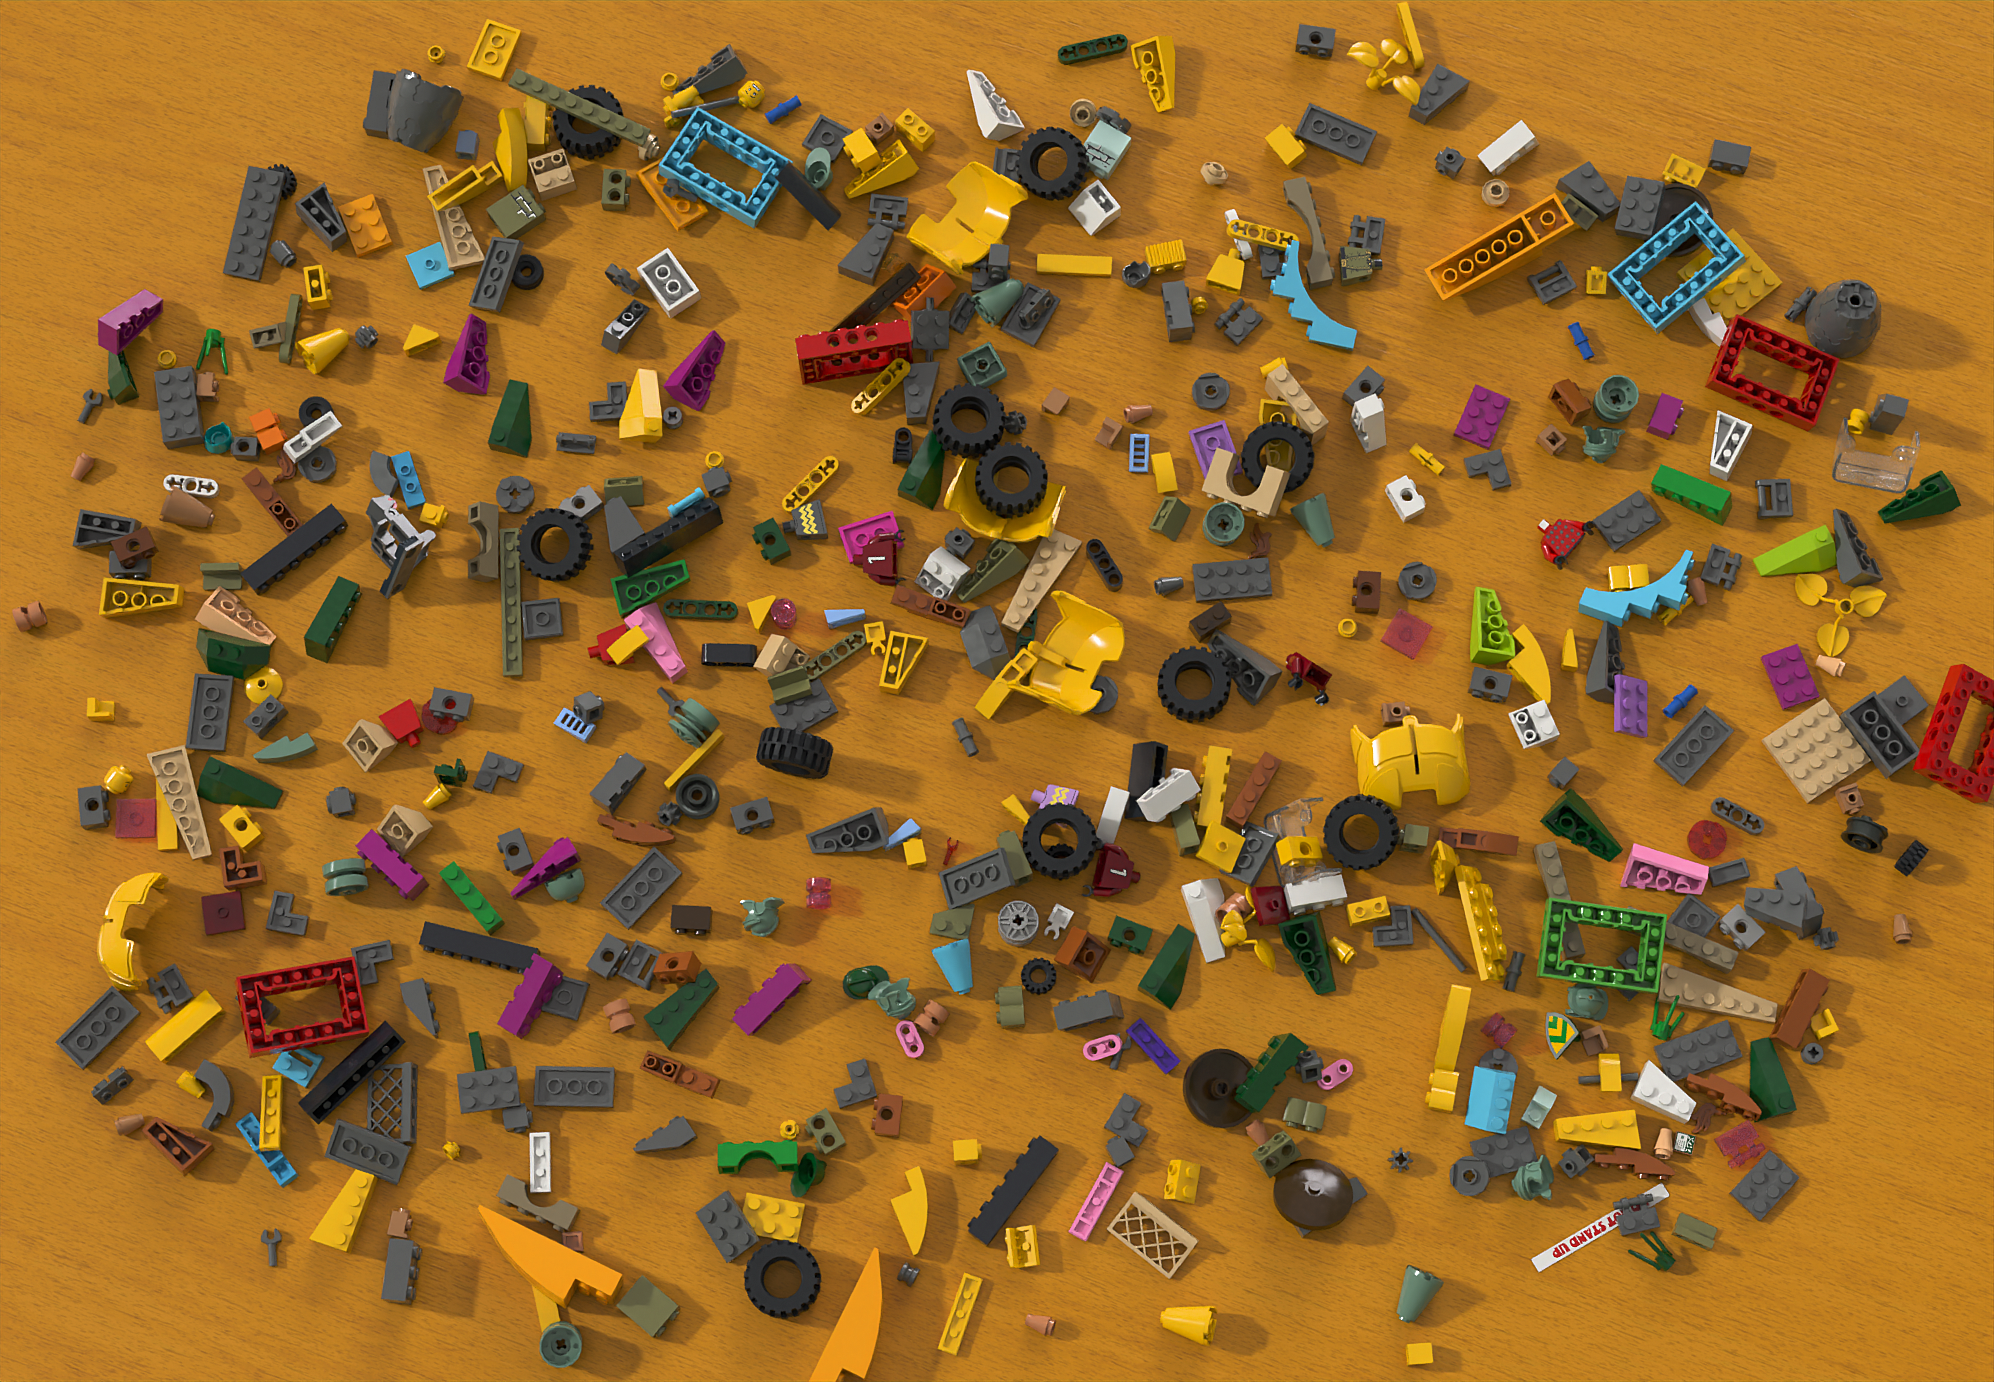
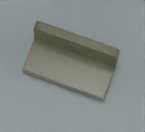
M633 476L605 479L606 505L610 499L620 496L627 506L643 505V477Z
M1165 496L1149 529L1155 533H1162L1171 541H1175L1191 509L1179 498Z
M239 562L200 564V571L204 575L203 589L205 591L216 590L219 586L226 590L242 589V575L240 574L242 566Z
M804 666L767 678L776 706L813 694L811 682Z
M1680 1213L1671 1235L1709 1251L1714 1245L1715 1241L1713 1239L1717 1228L1684 1213Z

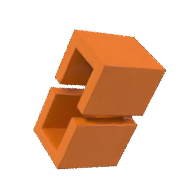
M268 408L250 416L249 419L266 455L282 449L288 437L284 428L280 430L278 426L281 421L277 413H272L271 409Z

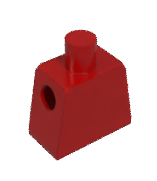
M622 624L597 635L598 645L588 647L590 659L601 656L604 665H617L608 654L607 649L628 632L626 625ZM630 657L621 664L635 663L634 657Z
M411 698L378 716L400 744L407 741L411 748L421 744L417 735L424 730Z

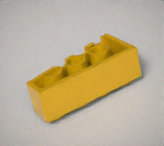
M104 577L99 616L111 618L179 608L183 605L185 588L176 584Z
M1209 745L1208 755L1203 756L1202 767L1206 768L1205 774L1200 775L1199 785L1203 787L1202 793L1198 792L1196 804H1200L1199 812L1195 811L1193 821L1197 823L1196 829L1207 830L1210 821L1221 824L1232 749Z
M1635 1110L1558 1118L1553 1121L1556 1142L1612 1149L1615 1147L1625 1148L1634 1151L1641 1149Z
M356 1169L309 1239L351 1254L378 1178L375 1175Z

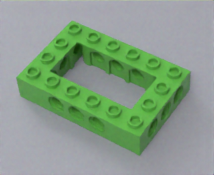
M1549 897L1545 903L1536 977L1656 994L1659 988L1667 914ZM1564 922L1641 933L1637 971L1633 969H1614L1613 966H1594L1593 963H1573L1574 961L1572 960L1560 961V954L1563 951V947H1561L1563 932L1566 930Z

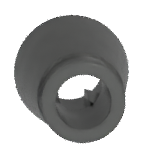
M1181 576L1160 577L1154 581L1157 595L1165 596L1184 587Z

